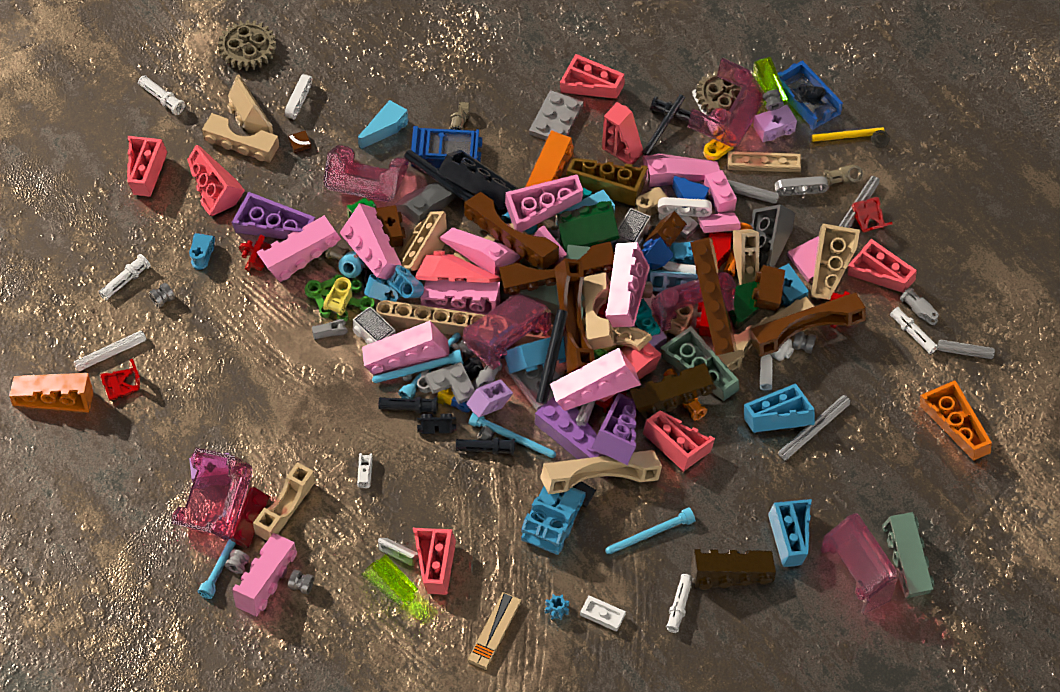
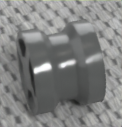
M774 89L763 94L762 97L767 103V110H776L784 105L783 100L780 99V90Z

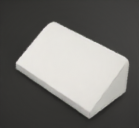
M388 538L378 539L380 551L410 566H414L419 559L417 552Z

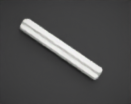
M143 331L136 332L74 361V366L77 371L86 369L146 340Z

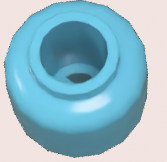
M351 251L340 259L338 267L342 275L354 278L362 273L365 263L355 251Z

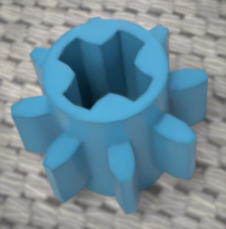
M552 594L550 600H545V605L547 606L545 614L550 613L552 620L554 618L562 620L564 614H569V609L567 608L569 607V601H565L563 595L555 596Z

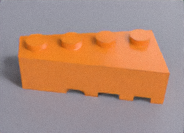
M551 130L525 187L560 179L574 153L571 137Z
M88 373L14 376L9 397L12 406L89 413L93 389Z
M956 380L920 395V407L973 461L991 453L992 442Z

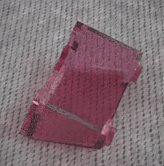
M340 144L328 152L323 179L327 189L383 202H389L395 198L409 164V161L401 157L394 158L389 164V169L354 162L355 153L353 149Z
M720 272L719 279L726 310L730 311L734 308L736 284L729 273ZM699 280L665 289L652 298L651 307L662 331L671 329V320L677 318L675 310L703 302Z
M519 293L513 294L479 320L466 326L463 330V343L494 370L500 366L498 361L502 354L504 356L507 355V348L532 330L536 333L541 331L544 334L551 330V310L546 305Z
M195 447L194 453L191 456L192 467L197 470L186 506H180L173 512L171 524L219 539L229 540L240 514L252 476V466L237 456Z

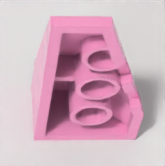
M654 154L642 157L644 166H648L647 181L649 188L673 185L674 176L685 178L692 182L704 181L705 175L720 171L717 161L667 154Z

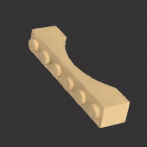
M807 297L795 300L790 306L779 309L770 317L763 318L760 323L747 327L744 332L734 334L737 351L717 356L730 371L740 367L746 352L753 345L751 343V328L814 307V305Z
M654 450L633 452L628 465L609 456L544 463L541 480L548 494L568 492L577 483L599 476L623 477L637 482L656 481L659 479L662 465Z

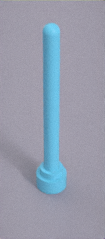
M455 333L448 340L449 346L459 341L461 338L460 333ZM421 372L411 384L404 385L398 391L401 398L413 399L415 397L418 387L417 381L421 377Z
M460 349L455 350L448 357L375 375L372 381L379 383L448 364L454 365L462 362L463 365Z
M472 413L468 424L475 428L486 425L493 432L509 439L515 438V442L550 458L556 457L555 451L486 420L484 416L478 417Z
M688 507L681 510L679 516L608 546L605 551L607 554H613L681 523L689 525L696 521L691 508Z
M230 539L208 581L202 583L198 589V593L204 598L212 599L216 592L215 583L236 544Z

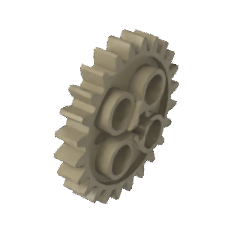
M240 20L239 25L233 23V28L227 26V31H222V36H219L220 42H218L219 54L222 60H225L226 64L231 63L232 68L238 65V70L245 67L246 71H248L249 67L255 70V65L261 68L262 62L268 64V59H273L272 54L276 53L275 48H277L273 31H269L268 26L263 27L262 22L256 25V20L252 24L249 20L245 24Z
M721 70L720 74L714 71L713 75L708 73L707 77L703 76L702 80H699L695 98L698 99L697 104H702L701 110L707 109L706 114L713 113L712 118L719 116L721 121L725 117L726 121H729L731 117L736 121L737 117L742 119L743 114L747 115L748 111L751 110L754 93L751 92L752 87H747L749 82H742L743 77L738 79L737 73L732 76L730 71L724 74L723 70Z

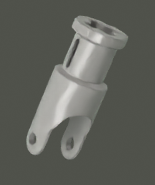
M912 287L908 288L902 294L900 300L902 302L905 301L916 315L926 320L930 325H936L939 316L938 312L933 309L927 300L920 298L913 292L914 289Z
M487 360L484 370L479 372L472 384L475 391L477 388L495 381L497 372L501 371L503 367L500 361Z

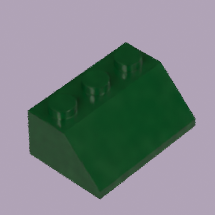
M611 200L601 201L595 205L582 206L579 209L567 210L557 214L565 252H567L568 245L588 247L620 239Z

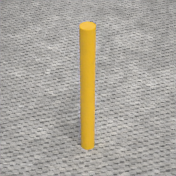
M884 127L814 134L812 135V142L884 135L885 131Z

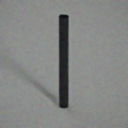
M679 94L642 151L644 155L650 154L686 98L684 95Z

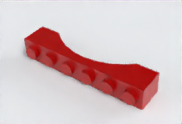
M709 233L708 238H712L718 270L729 258L732 233ZM702 297V301H698L697 312H701V317H697L696 328H699V336L711 337Z

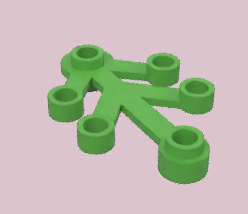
M335 275L332 279L322 283L317 280H311L305 286V294L309 298L315 299L319 307V314L323 318L329 317L331 310L328 309V312H322L324 310L322 296L327 297L331 291L327 290V288L332 287L338 278L343 277L342 275ZM353 280L351 282L352 292L358 293L362 290L361 281ZM364 296L361 299L351 297L348 303L349 305L360 307L362 312L368 308L364 307L366 305H369L373 310L375 308L374 299L368 296ZM345 311L343 314L346 316L344 318H341L340 315H338L337 313V320L344 319L345 322L348 321L349 318L347 311Z

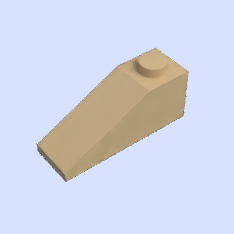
M752 229L733 230V251L739 285L755 281L757 271H759V232Z

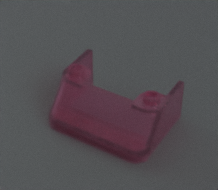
M722 58L717 76L742 87L729 111L723 108H716L708 116L692 109L688 127L728 146L736 147L742 142L755 115H757L764 102L762 96L765 92L748 69Z
M853 513L824 536L821 552L838 553L857 582L855 594L860 601L864 602L861 610L864 615L891 601L898 576L894 566L857 513Z

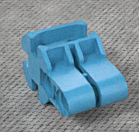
M543 486L539 496L532 503L530 514L527 513L521 529L523 533L521 540L558 555L564 547L565 539L569 537L586 492L571 487L564 495L563 493L548 494L545 486Z

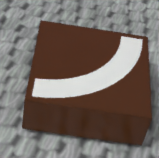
M306 130L288 135L294 153L312 148Z

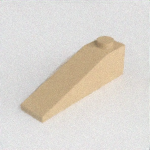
M822 224L817 245L811 291L812 298L830 300L832 293L835 291L857 249L860 230Z

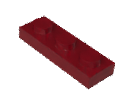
M256 487L250 488L229 539L245 549L250 546L255 534L253 523L266 507L270 498L269 495Z

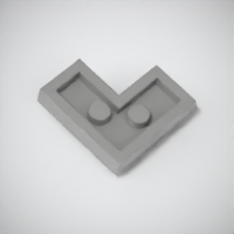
M462 362L425 375L432 394L451 388L458 404L468 401L475 392Z

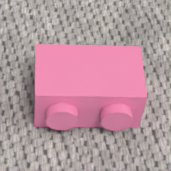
M720 170L705 175L704 185L709 187L708 198L716 214L735 211L737 198L723 171Z

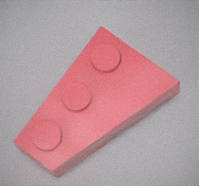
M575 54L560 81V92L617 99L625 85L624 74Z
M617 102L604 115L602 149L624 163L633 165L643 155V147L632 111L627 106Z
M128 136L129 163L127 182L133 195L151 197L168 152L162 139Z
M872 239L848 265L849 276L902 293L916 280V269Z
M661 410L646 420L643 435L683 472L709 454L715 440L712 436L706 437L700 434L698 429L694 427L691 429L683 425L682 421Z
M413 528L422 580L427 594L447 595L456 545L453 531L451 529Z

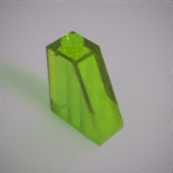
M767 57L755 61L751 85L765 109L767 103L763 100L762 96L767 91L774 89L780 90V99L783 100L784 105H787L788 99L772 58Z
M386 554L374 560L361 573L365 579L398 606L405 603L407 605L416 598L414 594L419 590Z

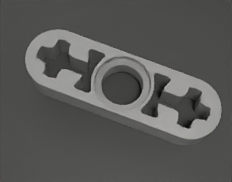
M823 176L781 179L775 183V191L779 196L824 193L829 189L827 178Z

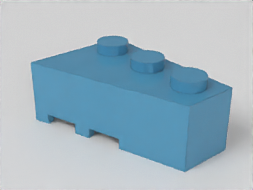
M550 338L523 344L504 351L509 373L512 374L522 370H526V372L534 371L540 365L544 368ZM563 338L557 359L559 364L566 362Z
M793 384L744 404V420L753 433L815 425V409L797 384Z
M812 499L774 503L768 514L783 567L802 565L808 555Z

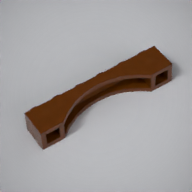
M482 192L464 202V214L468 220H471L495 239L504 243L506 247L511 248L519 256L531 262L533 266L545 270L559 260V246L546 237L524 234L509 227L496 213L494 201Z
M712 238L692 241L690 244L715 355L736 352L737 347L722 294Z
M611 242L591 246L587 253L578 259L582 260L584 277L595 275V273H610L613 271L615 256ZM519 263L499 267L504 294L515 295L520 293L521 290L528 289L532 291L538 289L539 286L556 285L555 269H534Z
M564 258L555 267L559 308L568 312L563 340L567 372L570 374L595 361L594 350L586 338L581 316V294L584 281L582 260Z
M856 292L845 295L841 298L751 328V343L759 356L762 357L777 352L790 337L805 329L821 325L851 326L866 321V307Z

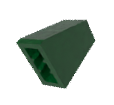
M755 281L726 288L723 293L724 302L735 330L739 329L763 309L754 307L755 299H752L754 288H757V282Z

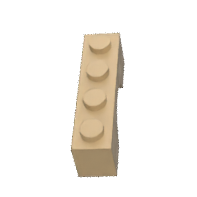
M211 113L202 129L203 138L208 143L217 144L227 150L237 151L242 155L254 157L259 161L270 163L279 148L277 135L263 130L252 136L236 135L229 128L228 118Z
M606 272L585 276L584 285L582 286V294L585 296V300L582 301L583 310L586 315L583 316V323L586 328L585 335L593 350L614 346V330L609 320L598 317L599 309L609 299L611 283Z
M298 462L287 475L284 487L277 500L269 508H264L254 521L253 525L256 535L268 541L273 533L279 534L314 485L315 477L313 470Z

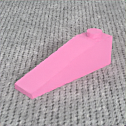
M451 228L440 236L442 242L482 269L496 276L499 274V267L513 264L520 259L518 253L503 244L456 228Z

